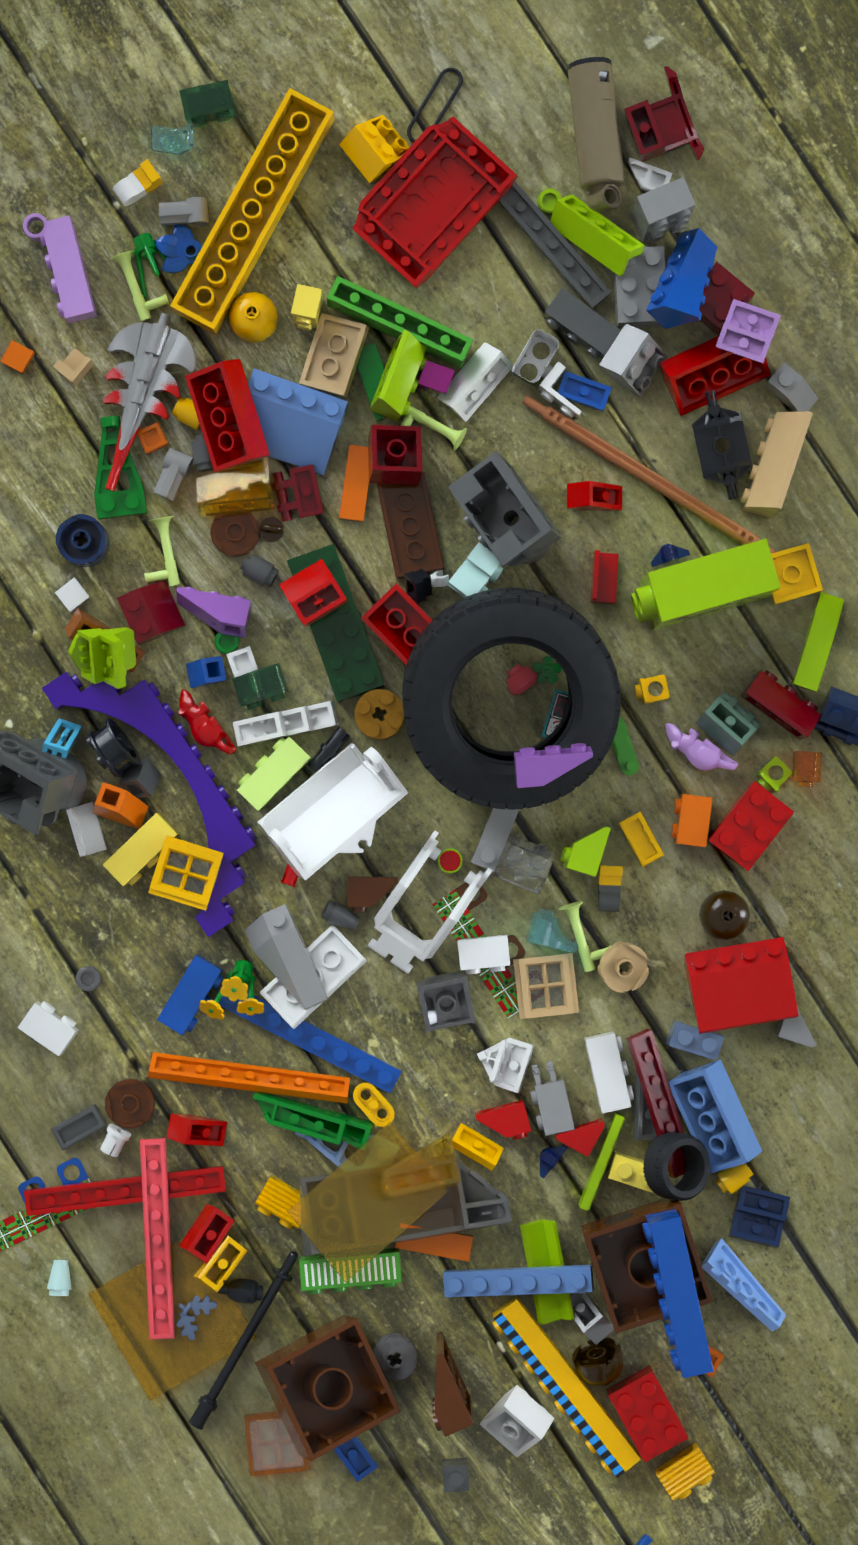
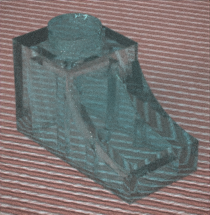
M540 908L539 913L533 912L526 938L527 942L576 954L578 944L570 941L561 933L557 924L558 918L553 917V911Z

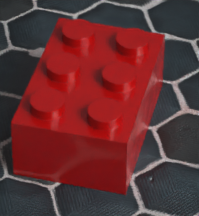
M752 781L708 836L707 842L744 871H749L790 819L794 811L756 781Z
M650 1365L606 1389L612 1404L644 1463L689 1439Z

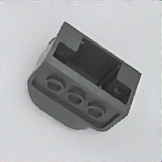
M497 451L448 487L466 514L463 518L467 524L476 530L479 534L477 535L478 540L485 548L487 547L494 553L503 567L506 565L513 567L519 564L537 562L549 552L555 542L561 539L552 520L534 494L525 486L510 463ZM515 517H519L518 522L511 526L512 520Z
M0 731V814L6 817L9 822L21 826L34 835H39L41 825H53L57 820L59 812L70 807L74 808L83 800L87 790L86 772L81 762L71 753L65 759L61 758L62 753L59 752L56 756L52 755V750L50 749L47 753L43 752V743L46 740L44 738H31L27 740L14 732Z

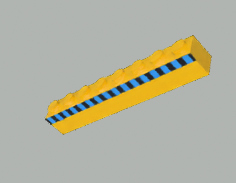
M515 1295L493 1313L495 1321L492 1322L496 1330L501 1335L505 1333L508 1336L510 1348L516 1355L521 1353L525 1358L523 1364L531 1374L536 1373L541 1380L538 1383L547 1395L550 1392L556 1398L554 1404L562 1414L566 1412L572 1419L569 1422L577 1434L581 1432L587 1438L585 1444L593 1454L597 1452L603 1460L600 1463L607 1473L613 1472L618 1478L641 1460L639 1452L518 1296Z

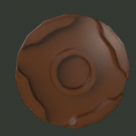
M231 507L224 509L216 515L211 526L210 535L213 544L221 553L231 557H240L247 555L256 547L260 537L258 521L252 513L241 508Z
M127 1078L117 1082L109 1090L105 1098V1109L112 1122L122 1128L134 1129L144 1125L151 1118L155 1110V1097L152 1089L145 1082Z

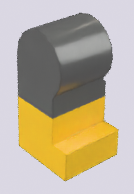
M599 865L598 911L619 912L623 866Z

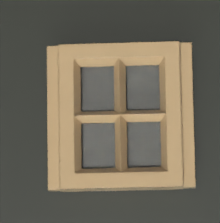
M573 953L513 959L519 1019L579 1013Z

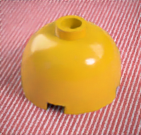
M246 292L238 296L232 303L229 312V322L232 330L241 340L249 343H259L266 340L276 331L279 321L278 311L273 301L266 295L258 292Z

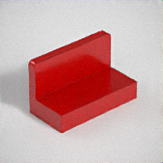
M600 550L594 551L590 603H616L619 554L600 553Z

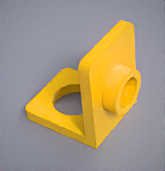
M663 674L645 679L640 678L637 680L638 685H634L637 700L641 699L642 705L670 698L666 677ZM659 682L662 685L663 690L659 696H652L649 693L648 686L650 683Z

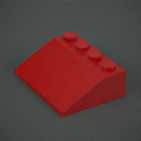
M784 937L691 952L684 955V968L699 1034L799 1017Z

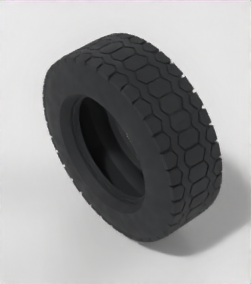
M498 588L481 591L467 596L443 610L426 627L414 645L405 668L402 686L403 713L407 733L414 751L424 767L440 784L455 795L481 806L504 810L506 808L508 810H515L525 807L528 809L542 806L541 804H548L558 800L561 796L564 797L589 778V775L595 772L608 753L617 731L621 709V691L617 670L608 649L594 627L583 615L567 603L548 594L523 588ZM523 644L535 647L551 656L566 674L568 702L564 716L555 730L546 739L532 746V748L538 751L545 750L546 746L558 745L562 749L571 748L572 744L584 743L586 747H591L593 751L592 758L544 786L517 788L514 752L520 751H499L487 748L475 742L461 729L452 712V695L456 680L468 662L484 650L494 646Z

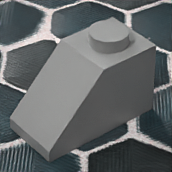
M785 362L764 386L794 412L809 411L818 400V397L804 378Z
M586 1292L570 1293L574 1321L583 1333L597 1345L614 1330L612 1323Z

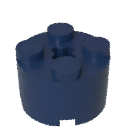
M76 514L60 524L56 533V545L59 552L67 561L75 566L91 567L98 565L108 553L110 545L108 532L99 521L89 515ZM85 535V538L88 539V542L84 543L81 547V544L78 543V539H83Z

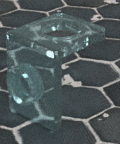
M188 123L180 129L161 126L151 127L152 151L182 155L193 148V124ZM186 133H187V134H188V139H187V143L185 144V136H186Z

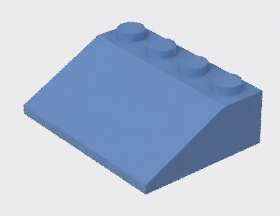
M253 369L248 386L270 455L268 457L296 467L314 464L315 473L324 476L349 408L348 401Z

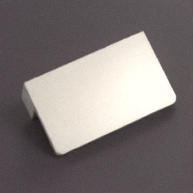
M94 802L66 809L80 857L108 850L98 815L93 814Z

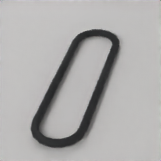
M446 68L438 76L408 126L407 136L413 143L416 140L411 136L412 126L443 75L453 71L458 74L459 83L434 123L436 125L439 124L463 83V76L459 70Z

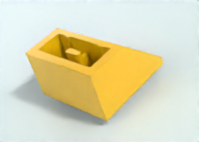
M384 115L355 125L339 144L369 183L381 179L409 148L407 142L398 134L392 123Z

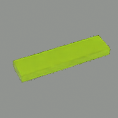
M614 1111L578 1203L579 1207L586 1211L591 1208L625 1120L624 1116Z

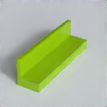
M573 194L556 200L550 220L561 235L618 276L624 274L629 259L643 253L645 245L597 211L590 209L586 203Z
M539 1219L520 1225L528 1267L564 1266L555 1220ZM570 1293L533 1294L538 1324H547L560 1319L574 1320Z

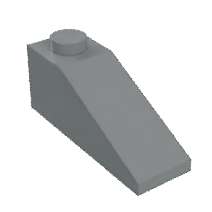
M492 809L472 857V863L486 869L489 867L493 872L495 871L519 809Z

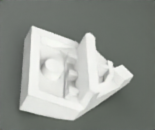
M508 1038L477 1053L490 1077V1082H493L495 1086L520 1093L535 1045Z

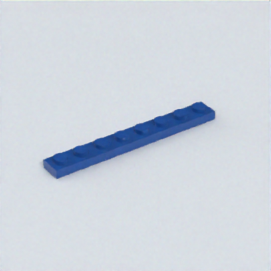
M254 995V999L264 1003V1012L261 1014L247 1015L246 1013L237 1012L238 1002L244 1000L237 999L236 1001H231L229 997L225 996L220 1000L219 1004L221 1007L388 1093H391L402 1070L305 1020L293 1029L268 1001Z

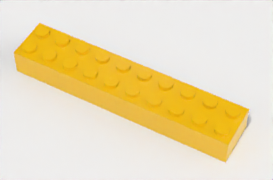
M289 88L173 299L170 307L175 314L217 336L230 312L232 303L239 296L334 122V112Z

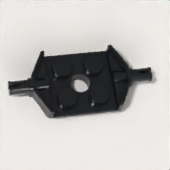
M711 391L713 401H711L710 392H707L705 395L708 411L692 424L703 478L724 483L727 489L728 500L733 499L731 489L734 499L739 498L735 484L737 483L736 480L753 467L740 412L721 408L717 403L715 391ZM719 438L727 439L730 444L728 451L725 453L718 452L715 448V443Z

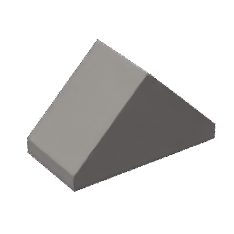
M799 1010V1017L779 1020L775 1033L776 1036L809 1047L816 1046Z

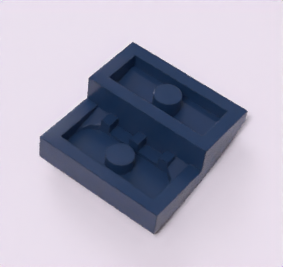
M742 1186L736 1201L729 1237L779 1248L790 1197Z

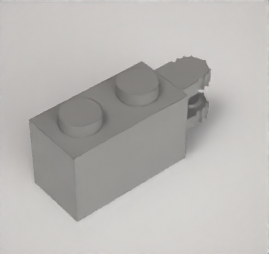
M547 1062L546 1068L550 1081L545 1082L540 1080L541 1074L537 1064L531 1065L535 1084H533L535 1090L530 1091L533 1106L538 1105L540 1115L536 1116L538 1129L544 1130L545 1136L574 1130L564 1079H556L553 1062Z

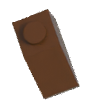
M348 876L347 907H352V912H367V907H373L398 883V877Z

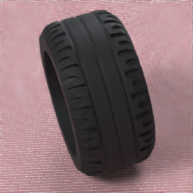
M669 1132L658 1136L648 1147L643 1163V1173L647 1185L656 1195L666 1199L686 1201L696 1197L706 1186L710 1174V1157L707 1149L699 1139L689 1134ZM680 1147L685 1155L686 1168L682 1179L673 1186L668 1176V1162L672 1153Z

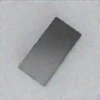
M94 1104L52 1127L51 1131L63 1151L106 1127L107 1124L98 1107Z

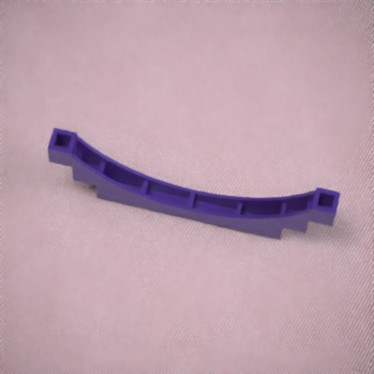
M66 671L42 687V690L55 709L60 710L64 706L85 708L105 713L137 728L171 757L191 786L203 815L207 831L208 848L224 853L207 910L201 909L200 913L194 916L208 937L212 936L235 920L232 916L235 914L233 907L228 901L224 903L222 898L246 883L244 877L247 876L239 864L234 865L233 861L257 846L255 843L257 836L250 826L245 828L240 821L244 818L236 805L234 807L230 806L226 800L230 797L222 785L219 787L213 780L216 777L215 773L208 764L206 766L202 764L199 759L202 754L195 744L190 746L185 738L188 736V733L181 723L176 725L171 718L175 714L167 702L161 703L157 697L161 693L153 682L148 683L146 680H142L121 695L119 692L122 688L116 689L104 681L97 684L93 683L82 691L81 687L84 685L76 674L71 675Z

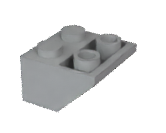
M626 323L599 366L609 377L641 398L660 369L659 363L664 361L667 355L649 333Z

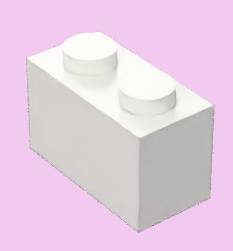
M507 935L457 940L460 970H465L466 974L481 973L480 968H490L491 972L505 971V966L510 965Z
M38 1001L33 1004L18 1026V1029L57 1056H60L64 1053L79 1029L75 1027L76 1022L68 1016L64 1015L61 1017L54 1012L56 1008L46 1001L42 1003Z

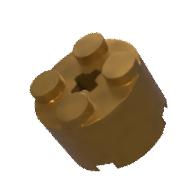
M371 690L365 693L356 704V724L361 732L369 738L375 740L389 739L395 736L403 726V704L394 693L388 690ZM380 708L381 711L386 710L387 714L384 715L383 721H380L378 718H373V715L376 714V709Z

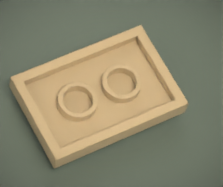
M321 313L299 384L314 390L347 398L369 327L362 323Z

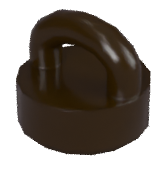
M275 517L264 519L259 527L262 538L271 543L279 541L285 532L282 522Z

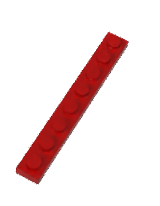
M224 1165L167 1172L169 1199L226 1192L227 1190ZM142 1176L24 1190L26 1215L32 1216L143 1202Z

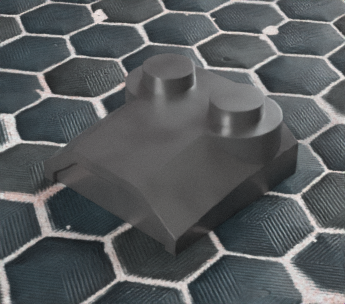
M452 972L425 978L417 983L427 1033L432 1030L476 1023L466 973Z

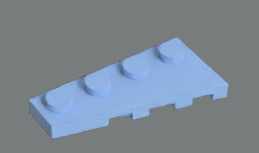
M722 1238L716 1241L701 1264L702 1268L772 1332L778 1329L786 1314Z

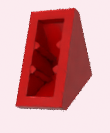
M601 1118L574 1126V1130L556 1133L555 1136L558 1141L588 1157L605 1124Z

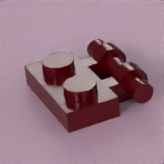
M314 464L289 469L291 476L289 480H284L282 471L272 473L274 478L272 486L273 490L277 493L279 502L277 509L278 513H281L283 522L292 520L291 510L295 509L298 510L300 519L324 514ZM293 487L296 501H288L287 488Z

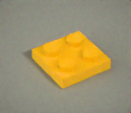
M809 543L771 554L772 559L776 558L773 562L781 586L780 589L771 594L774 605L823 591Z

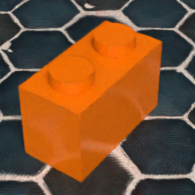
M680 794V799H675L674 813L678 814L677 824L673 823L671 828V838H675V844L698 847L707 846L713 798Z

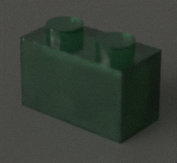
M228 80L179 90L188 126L195 128L207 125V122L215 120L217 122H226L231 117L236 116Z

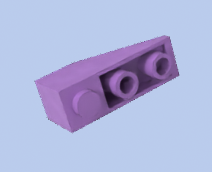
M177 587V603L221 634L245 638L251 614V600H246L241 596H225L214 591L209 593L198 591L192 587Z
M584 743L572 744L571 748L562 749L558 745L546 746L545 750L535 751V748L532 747L519 749L520 752H514L517 788L538 787L548 784L592 758L593 751L591 747H586Z

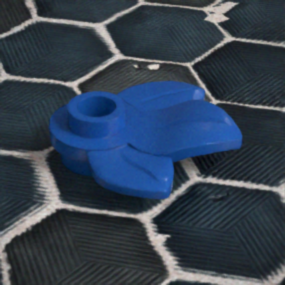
M175 225L173 235H164L155 241L158 250L164 256H167L162 270L168 273L183 272L189 264L193 265L202 248L201 243L194 240L192 231L183 225ZM192 247L196 249V252L193 255L187 254V250Z

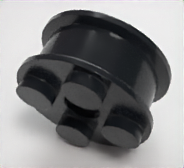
M112 719L106 720V726L97 732L90 731L89 736L86 737L88 744L98 753V756H96L98 763L103 769L108 767L114 777L121 778L124 775V770L133 764L136 766L141 764L140 757L132 742Z

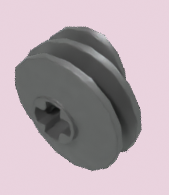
M389 1333L382 1336L376 1342L373 1353L387 1380H402L413 1373L417 1365V1350L407 1337L400 1333ZM396 1352L399 1353L400 1359L391 1361V1355H394Z

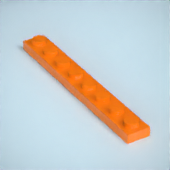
M156 1052L152 1054L148 1071V1078L347 1103L350 1078Z

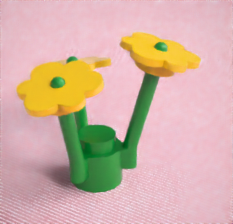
M245 960L236 961L233 971H229L227 979L223 980V986L214 1001L208 1000L206 1002L201 1000L199 1009L211 1018L223 1020L225 1017L223 1014L224 1010L219 1002L225 996L229 997L231 1001H236L237 999L244 1000L238 1002L237 1012L246 1013L247 1015L263 1013L264 1003L254 999L256 977L252 975L253 965Z

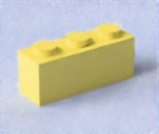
M156 813L103 866L123 887L128 884L133 886L142 878L140 872L144 868L148 867L151 869L158 862V855L161 853L166 835L177 838L180 834L160 813Z

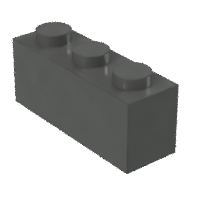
M563 288L544 313L547 325L554 330L561 329L566 333L565 337L576 345L580 343L586 347L585 351L595 359L604 358L621 331Z

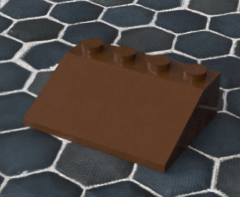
M442 1332L437 1333L435 1398L432 1399V1419L437 1431L442 1430L446 1437L473 1425L474 1421L472 1399Z

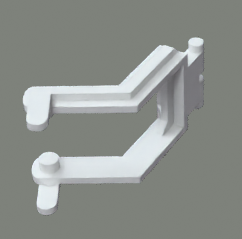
M436 830L432 833L375 916L374 921L376 925L374 928L381 932L382 935L378 941L372 938L367 945L384 958H386L388 953L391 954L393 958L390 962L407 974L413 968V965L409 962L414 956L421 961L433 957L480 887L493 871L488 867L485 873L481 870L477 875L472 871L468 873L464 879L469 884L468 888L433 939L421 940L395 922L391 912L427 858L430 857L435 861L442 851L436 847L439 842L435 839L439 834Z

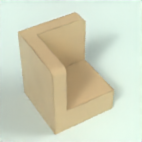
M73 349L63 362L59 359L53 367L76 387L94 363L89 357L84 356L77 349Z

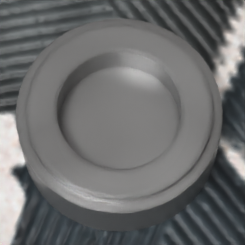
M85 966L76 974V983L84 991H92L101 984L102 976L96 967Z

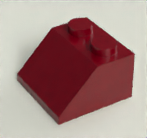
M165 580L140 587L117 597L128 625L134 631L136 643L140 646L186 626Z

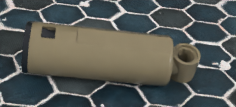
M589 57L571 62L567 70L580 187L584 191L590 192L587 197L588 207L603 214L620 205L622 195L619 187L624 184L625 178L612 61L605 57Z

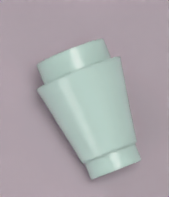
M53 1260L47 1285L49 1296H69V1290H72L69 1260Z

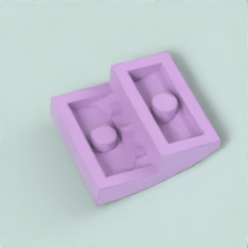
M733 299L716 347L763 363L781 315Z

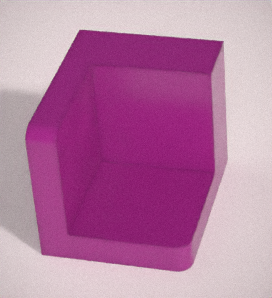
M426 360L418 382V388L428 391L429 388L446 394L454 377L455 370Z

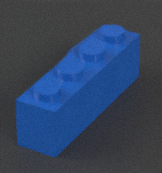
M700 228L684 231L678 236L676 246L668 258L667 266L659 278L655 292L650 298L651 301L646 311L664 329L701 320L702 313L699 311V308L705 303L706 297L703 295L704 288L709 286L710 279L707 277V273L713 268L717 246Z

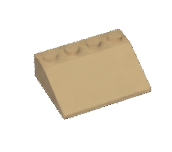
M776 412L773 419L768 418L764 428V432L768 433L765 442H760L756 455L760 456L758 464H753L748 479L752 480L750 489L745 488L741 498V502L745 503L744 511L771 519L782 509L811 421L812 412Z

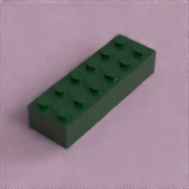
M334 544L289 559L287 563L292 576L322 559L347 598L348 602L310 625L335 698L340 703L385 686Z

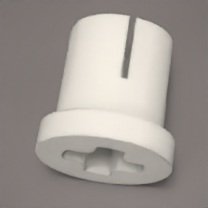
M109 1124L107 1127L108 1133L100 1149L110 1156L118 1157L125 1142L129 1141L131 1133L118 1125Z

